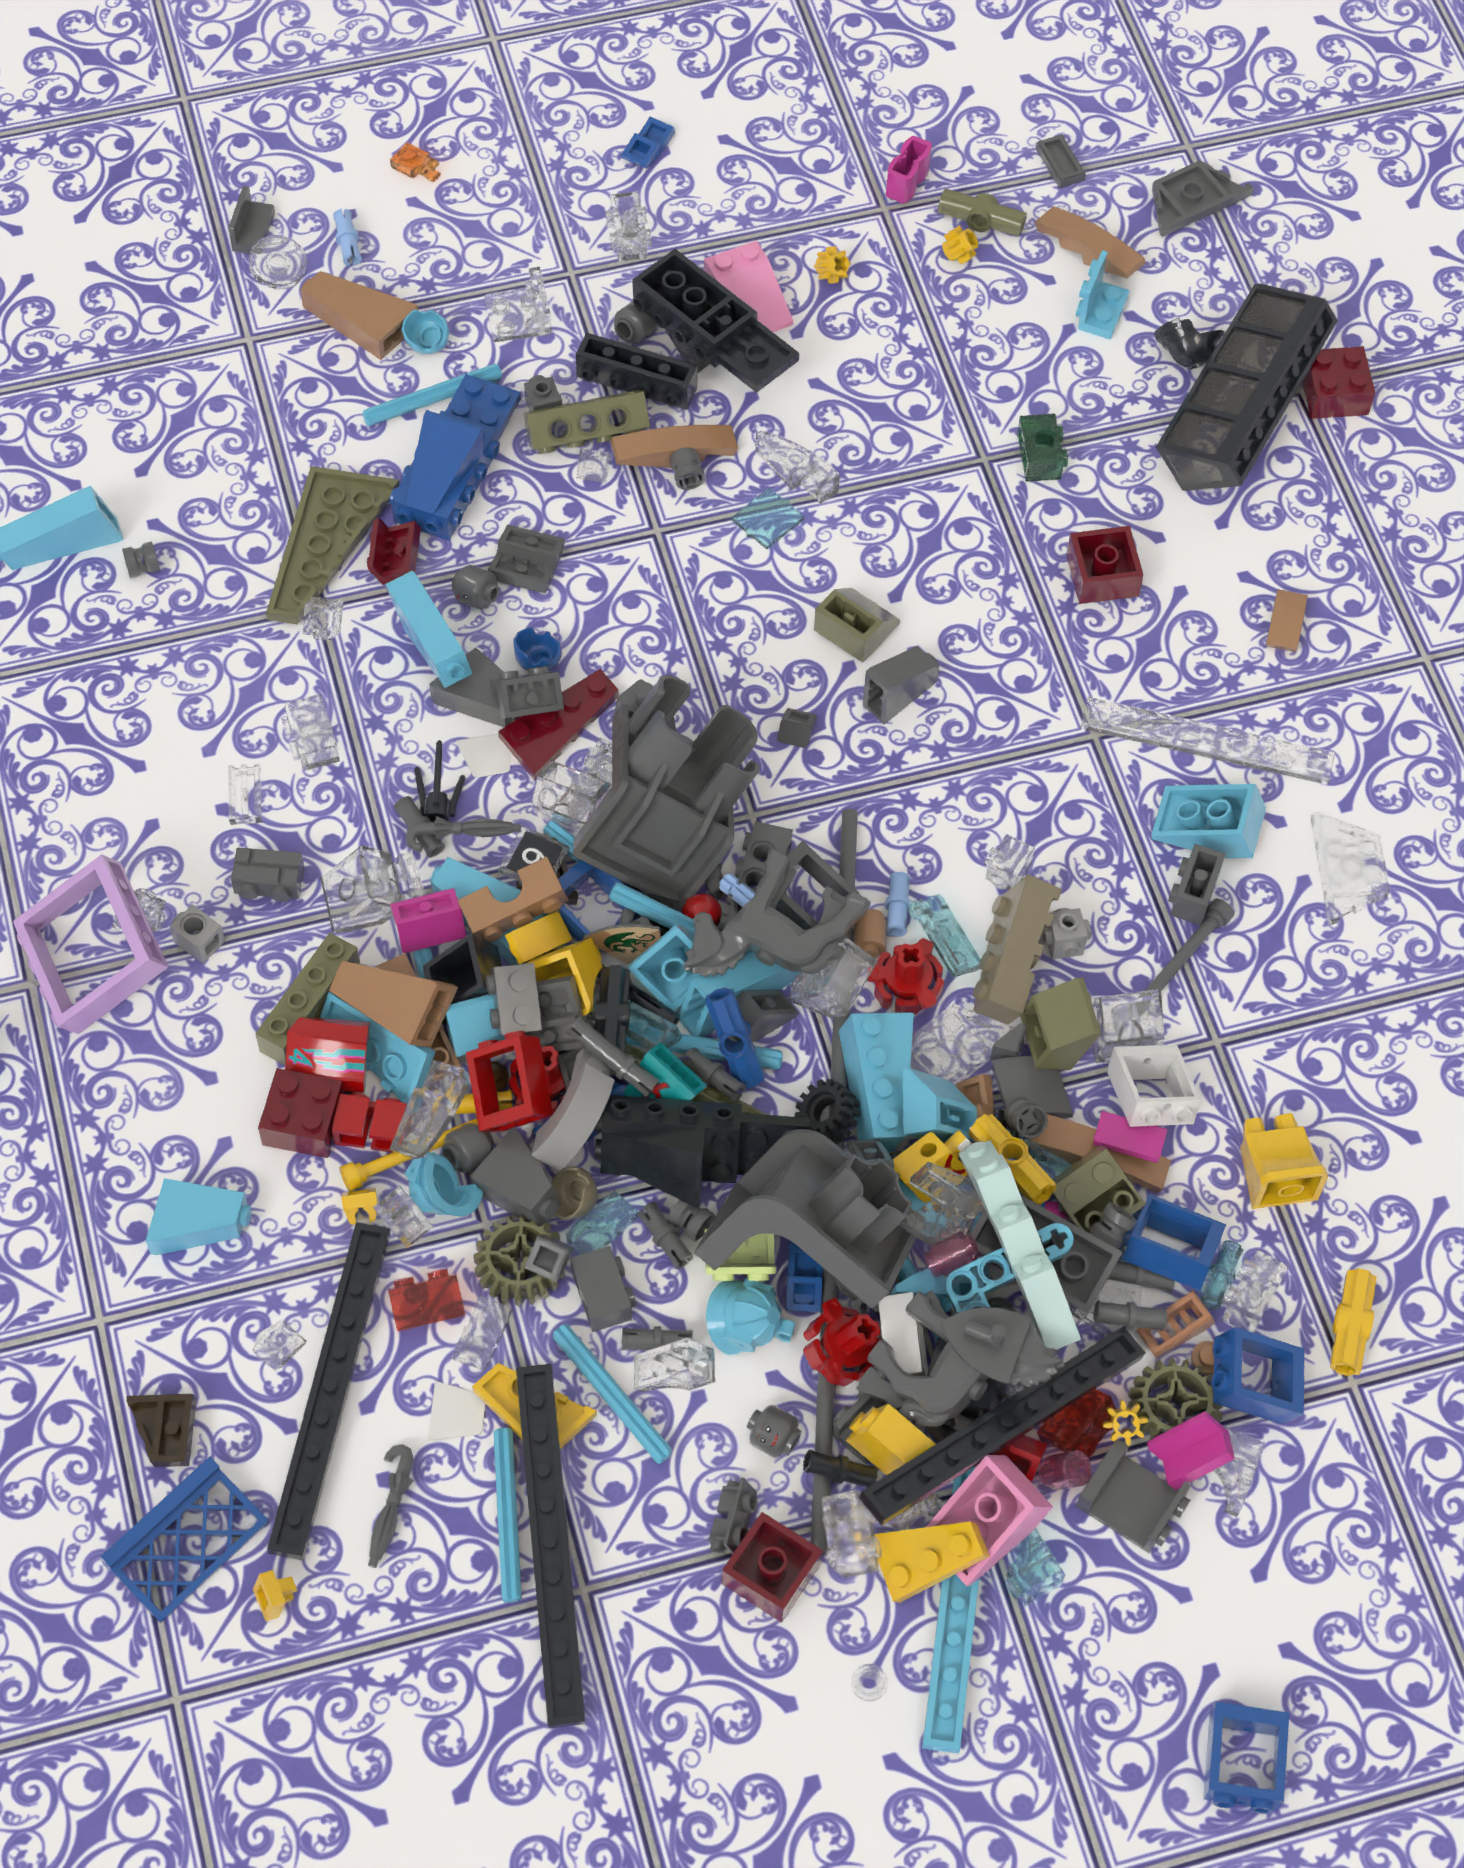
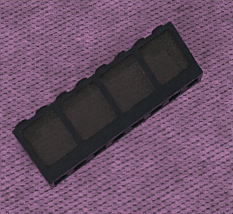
M1260 283L1254 284L1156 445V449L1182 491L1238 487L1243 484L1338 322L1325 298Z

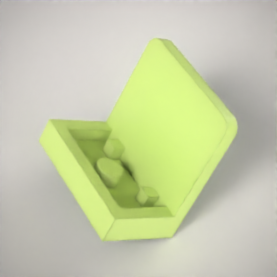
M758 1234L748 1238L715 1271L705 1263L706 1274H712L713 1281H733L734 1274H747V1278L750 1281L769 1280V1274H776L774 1234Z

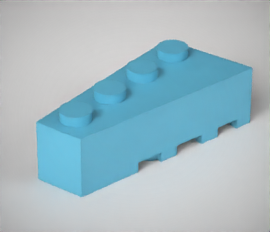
M914 1013L851 1014L839 1029L849 1090L857 1097L855 1099L860 1103V1107L857 1108L861 1111L860 1117H854L858 1122L856 1126L858 1140L879 1139L887 1152L891 1153L906 1137L902 1123L903 1068H910Z

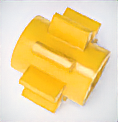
M959 225L944 235L946 241L943 242L942 248L950 261L958 259L962 265L977 255L975 249L978 248V240L972 230L966 229L963 231Z
M836 246L826 247L824 252H817L818 258L814 268H816L819 274V280L827 279L828 283L831 284L838 283L839 278L848 277L847 271L851 263L846 256L845 250L837 251Z
M1120 1399V1408L1116 1410L1111 1407L1106 1408L1111 1415V1421L1103 1422V1427H1113L1115 1431L1110 1437L1113 1442L1121 1436L1124 1437L1127 1445H1130V1437L1135 1434L1139 1437H1144L1139 1428L1140 1424L1147 1423L1148 1419L1144 1416L1137 1417L1136 1413L1140 1409L1138 1403L1133 1405L1132 1408H1128L1124 1400ZM1129 1414L1132 1415L1130 1420L1133 1423V1427L1131 1429L1123 1427L1122 1430H1119L1120 1424L1117 1418L1120 1415L1124 1418L1128 1417Z

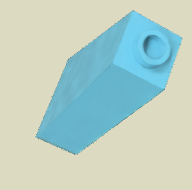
M90 485L0 527V562L4 561L12 570L110 545L124 539L116 515Z
M411 571L385 584L404 631L444 688L472 675L473 673L462 647L415 572Z
M447 857L442 866L435 868L430 879L433 893L454 888L458 900L485 886H488L495 899L500 902H510L517 898L521 890L450 857ZM462 912L464 925H466L470 929L469 924ZM551 913L540 914L534 917L532 922L542 917H545ZM515 927L504 932L498 940L491 942L498 946L500 956L510 965H518V962L509 949V943L505 935L518 929Z
M752 951L746 954L734 969L729 968L722 976L718 974L715 977L712 975L708 977L700 975L694 977L679 1011V1014H681L679 1021L690 1035L706 1037L715 1031L705 1002L707 995L724 987L734 989L736 998L742 991L781 990L794 982L799 972H792L775 963L773 966H768L760 962L756 958V953Z

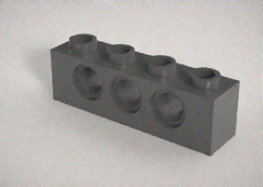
M755 821L752 833L746 832L742 851H746L744 860L738 859L735 877L740 880L738 883H744L748 887L750 885H758L760 879L766 875V861H759L757 859H767L769 849H773L785 856L788 855L792 847L793 829ZM732 894L727 897L726 904L730 905L728 914L723 913L720 919L718 929L720 932L743 908L732 899Z

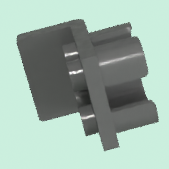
M663 675L637 710L623 703L613 716L612 787L573 840V855L645 893L679 901L678 909L680 910L687 899L696 894L727 854L733 843V806L760 770L759 764L752 760L748 762L743 770L738 767L754 748L758 735L753 723L744 714L729 705H722L718 708L694 741L669 728L667 725L689 697L690 686L687 682L677 677Z

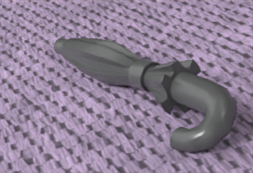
M436 816L435 822H421L409 827L405 839L408 847L414 851L422 852V844L416 842L418 835H436V840L452 833L454 835H462L463 833L482 838L496 837L513 832H521V824L483 818L464 823H451Z
M404 1444L392 1446L383 1458L384 1461L392 1463L396 1456H400V1461L396 1473H390L391 1475H389L390 1493L386 1500L387 1504L382 1509L374 1525L369 1553L370 1560L368 1566L372 1568L377 1567L378 1561L381 1560L396 1530L398 1507L402 1500L401 1496L414 1482L413 1479L409 1478L414 1462L412 1449Z

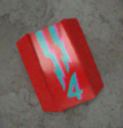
M299 1017L287 1031L285 1070L340 1080L343 1084V1091L364 1093L367 1077L365 1068L370 1022Z

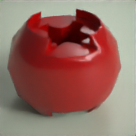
M697 894L687 899L682 907V914L694 919L698 913L706 912L711 915L715 926L718 927L722 916V908L717 899L709 894Z

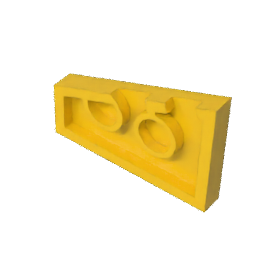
M497 1363L472 1386V1389L522 1439L516 1371ZM556 1391L555 1400L561 1449L597 1416V1410L586 1405L583 1407L569 1400L568 1396Z
M971 1521L868 1535L892 1601L897 1603L990 1557L977 1523Z

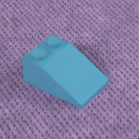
M1256 784L1165 786L1151 837L1153 840L1189 850L1193 849L1194 844H1198L1225 853V858H1253L1266 806Z

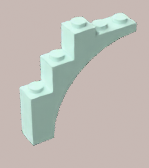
M990 1140L969 1145L965 1151L958 1154L998 1236L1039 1337L1047 1348H1055V1350L1081 1340L1056 1271L1044 1251L1033 1219L1021 1199L1009 1165L1003 1155L998 1154Z

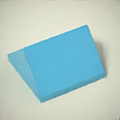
M678 924L627 966V969L662 1004L674 1011L683 1004L692 979L700 975L684 971L683 964L688 960L685 952L692 949L694 932Z
M484 995L449 1006L445 1015L449 1042L457 1057L466 1055L465 1052L477 1049L480 1042L488 1040H498L499 1042L505 1040L504 1035L498 1036L497 1029L491 1028L490 1009H495L493 995Z

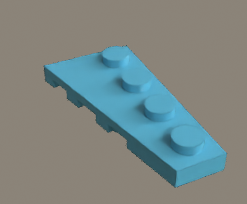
M328 992L320 1018L370 1022L365 1070H371L381 1080L380 1085L388 1093H394L402 1103H407L408 1112L415 1111L435 1051L429 1047L409 1045L332 992Z

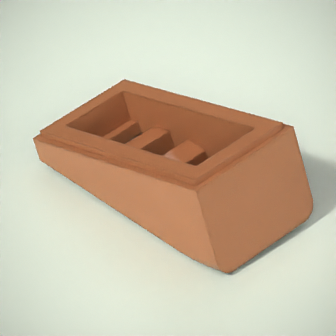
M1191 1291L1166 1308L1167 1322L1176 1333L1173 1337H1170L1166 1330H1157L1165 1341L1159 1345L1150 1333L1154 1329L1137 1328L1136 1331L1157 1359L1213 1326L1215 1321L1195 1292ZM1191 1308L1199 1318L1194 1322L1186 1313ZM1178 1315L1181 1316L1187 1325L1183 1330L1174 1319Z

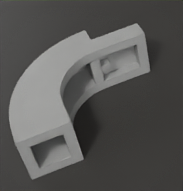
M584 1047L577 1054L568 1090L554 1114L537 1131L531 1154L534 1158L559 1172L575 1157L587 1141L603 1113L614 1084V1079L609 1077L611 1068Z

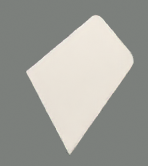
M498 733L456 741L473 777L479 778L510 771L511 752L499 739Z
M435 1381L428 1441L481 1434L485 1403L472 1391Z

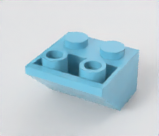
M903 1068L902 1123L904 1135L921 1139L927 1133L933 1132L945 1143L959 1130L970 1142H973L974 1140L969 1136V1128L972 1127L977 1119V1107L949 1080L912 1068Z

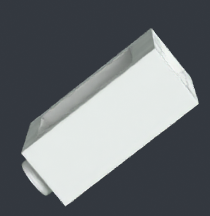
M1177 1045L1113 1048L1107 1073L1130 1127L1194 1124L1201 1098ZM1166 1079L1174 1097L1140 1098L1133 1080Z
M913 1292L885 1296L878 1303L882 1338L894 1349L895 1360L903 1371L913 1376L926 1377L928 1362L923 1325L910 1317L906 1312V1306L914 1297Z

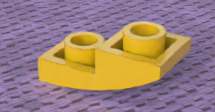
M559 911L505 935L509 943V949L515 956L518 964H523L572 941V937Z

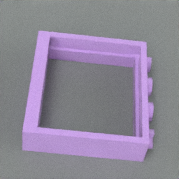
M103 854L99 855L13 921L18 933L17 940L25 949L29 958L28 966L36 975L40 984L39 991L51 1009L52 1021L58 1028L80 1034L168 968L121 862ZM102 884L135 960L72 1006L40 930Z

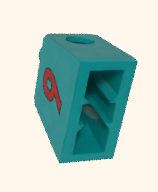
M661 1042L650 1049L640 1063V1066L660 1080L647 1096L648 1098L690 1101L707 1087L697 1075ZM630 1083L624 1091L625 1096L645 1097L643 1096L644 1094Z

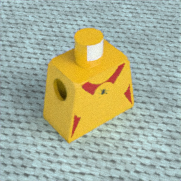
M959 1130L945 1143L933 1132H929L893 1159L894 1170L916 1196L935 1212L966 1177L967 1172L963 1164L958 1160L960 1157L958 1153L965 1151L972 1143Z

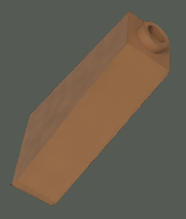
M322 271L306 280L300 288L303 308L379 360H382L405 339L402 333L405 317L415 309L419 311L418 306L412 302Z
M342 961L339 969L336 971L329 991L409 1045L431 1047L458 987L446 982L365 964Z

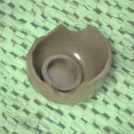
M571 1166L562 1169L555 1175L551 1184L561 1205L554 1216L563 1220H573L586 1216L594 1208L598 1198L597 1187L591 1174L583 1168Z

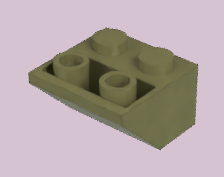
M852 587L834 589L815 609L814 631L862 663L900 624L899 618Z
M1075 978L1034 994L1025 1005L1024 1012L1020 1016L1022 1023L1026 1027L1025 1034L1036 1069L1071 1070L1101 1035L1100 1024L1096 1019L1091 996L1087 990L1084 978Z
M1102 1145L1052 1179L1056 1183V1191L1052 1193L1075 1226L1090 1233L1089 1231L1094 1223L1100 1222L1102 1219V1211L1108 1202L1118 1205L1131 1215L1146 1205L1107 1148Z

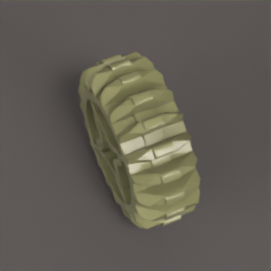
M522 1214L517 1222H513V1219L508 1215L506 1217V1225H502L495 1220L493 1223L494 1232L484 1230L483 1239L485 1241L477 1242L476 1249L478 1253L473 1255L474 1263L477 1265L474 1268L475 1275L482 1277L480 1279L481 1287L483 1289L490 1287L489 1295L492 1298L501 1294V1301L504 1304L510 1298H515V1305L518 1307L521 1305L523 1298H528V1302L533 1305L535 1303V1295L537 1294L546 1300L548 1297L547 1288L556 1291L558 1281L554 1282L539 1274L526 1280L531 1273H534L524 1268L532 1250V1247L527 1244V1240L535 1243L538 1235L546 1234L560 1241V1234L558 1231L551 1232L549 1222L539 1227L535 1225L533 1220L526 1222ZM514 1241V1243L511 1246L501 1248L505 1244ZM520 1250H523V1262H521V1269L518 1271L517 1261L520 1258ZM495 1268L511 1273L514 1276V1280L502 1276ZM563 1269V1271H562V1273H561V1275L559 1276L558 1279H563V1278H564V1276H565V1270H564V1269Z
M1172 1357L1169 1359L1167 1367L1158 1360L1154 1364V1369L1147 1366L1142 1371L1143 1377H1135L1133 1382L1135 1387L1130 1388L1128 1397L1132 1401H1129L1127 1407L1132 1408L1136 1403L1140 1405L1136 1415L1137 1417H1147L1148 1422L1142 1424L1139 1429L1144 1435H1151L1149 1441L1182 1424L1185 1417L1194 1416L1195 1413L1207 1412L1216 1421L1221 1422L1223 1414L1219 1410L1223 1406L1213 1403V1388L1209 1386L1212 1382V1374L1202 1377L1200 1375L1202 1371L1201 1365L1191 1370L1188 1368V1359L1184 1360L1181 1366H1177L1175 1359ZM1162 1384H1168L1166 1393L1157 1394L1156 1398H1148V1394L1154 1388ZM1183 1386L1190 1389L1193 1393L1187 1392ZM1172 1396H1173L1174 1402L1178 1403V1406L1181 1405V1408H1180V1411H1179L1178 1414H1177V1409H1176V1408H1173V1404L1170 1405V1401H1171V1399H1172ZM1156 1417H1161V1418H1163L1164 1420H1166V1422L1168 1423V1425L1164 1424L1163 1422H1161L1160 1420H1158Z

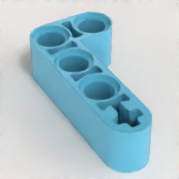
M1055 1223L1037 1231L1042 1246L1050 1242L1052 1233H1055L1057 1237H1065L1062 1249H1058L1056 1245L1045 1249V1253L1051 1263L1069 1253L1074 1238L1072 1231L1067 1226ZM1003 1248L953 1271L948 1276L946 1293L956 1314L975 1308H991L985 1295L1016 1280ZM988 1263H997L1003 1268V1276L998 1280H990L984 1275V1267ZM957 1278H965L971 1283L972 1289L967 1295L961 1296L954 1293L951 1284Z

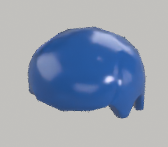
M527 627L517 632L513 639L516 662L526 671H529V668L547 666L548 671H551L558 665L562 657L560 642L551 636L549 631H546L544 634H538L534 631L533 627Z

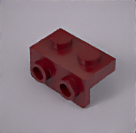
M380 518L374 519L372 532L370 533L371 543L369 557L367 558V568L382 585L411 571H416L421 527L415 521L388 527Z

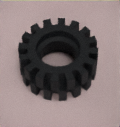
M827 1079L826 1083L823 1080L817 1081V1087L812 1084L809 1085L807 1088L810 1092L807 1095L802 1092L799 1096L803 1099V1102L796 1103L795 1108L800 1112L794 1113L795 1117L810 1118L809 1130L826 1136L832 1142L834 1140L838 1143L844 1141L842 1135L845 1134L849 1137L852 1134L849 1130L850 1126L856 1128L858 1124L854 1117H860L861 1113L857 1109L860 1107L859 1101L855 1099L857 1097L841 1083L835 1082L832 1079ZM836 1102L831 1116L820 1122L823 1110L828 1105Z

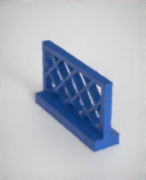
M209 1456L100 1556L101 1563L111 1574L113 1573L161 1624L269 1523V1520L220 1470V1466ZM218 1482L230 1492L229 1505H207L208 1491ZM204 1496L203 1505H194ZM233 1496L242 1505H233ZM187 1511H203L202 1530H180L181 1516ZM207 1511H229L228 1531L206 1530ZM233 1511H248L257 1520L248 1531H232ZM177 1521L176 1530H167ZM160 1536H176L175 1555H153L154 1541ZM180 1536H202L201 1556L179 1555ZM206 1536L228 1537L227 1550L221 1556H205ZM232 1537H240V1538L231 1546ZM149 1547V1555H140ZM133 1561H148L147 1581H132L123 1570ZM153 1561H175L174 1581H152ZM179 1561L201 1562L200 1576L194 1581H178ZM205 1562H213V1563L204 1571ZM138 1587H147V1596ZM151 1587H173V1601L162 1611L151 1602ZM177 1587H187L177 1596Z

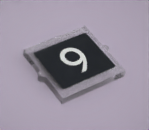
M522 825L521 832L517 833L498 872L519 881V884L522 886V881L517 871L547 856L557 875L570 847L549 838L547 833L541 834Z

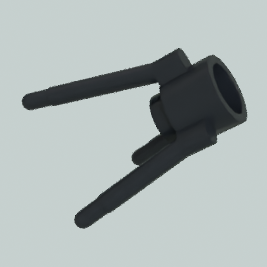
M438 740L435 752L433 792H430L427 798L421 770L419 767L414 769L420 801V812L423 816H427L431 822H435L436 816L446 821H449V817H455L456 805L466 779L465 775H460L451 800L448 799L446 793L441 792L442 741Z

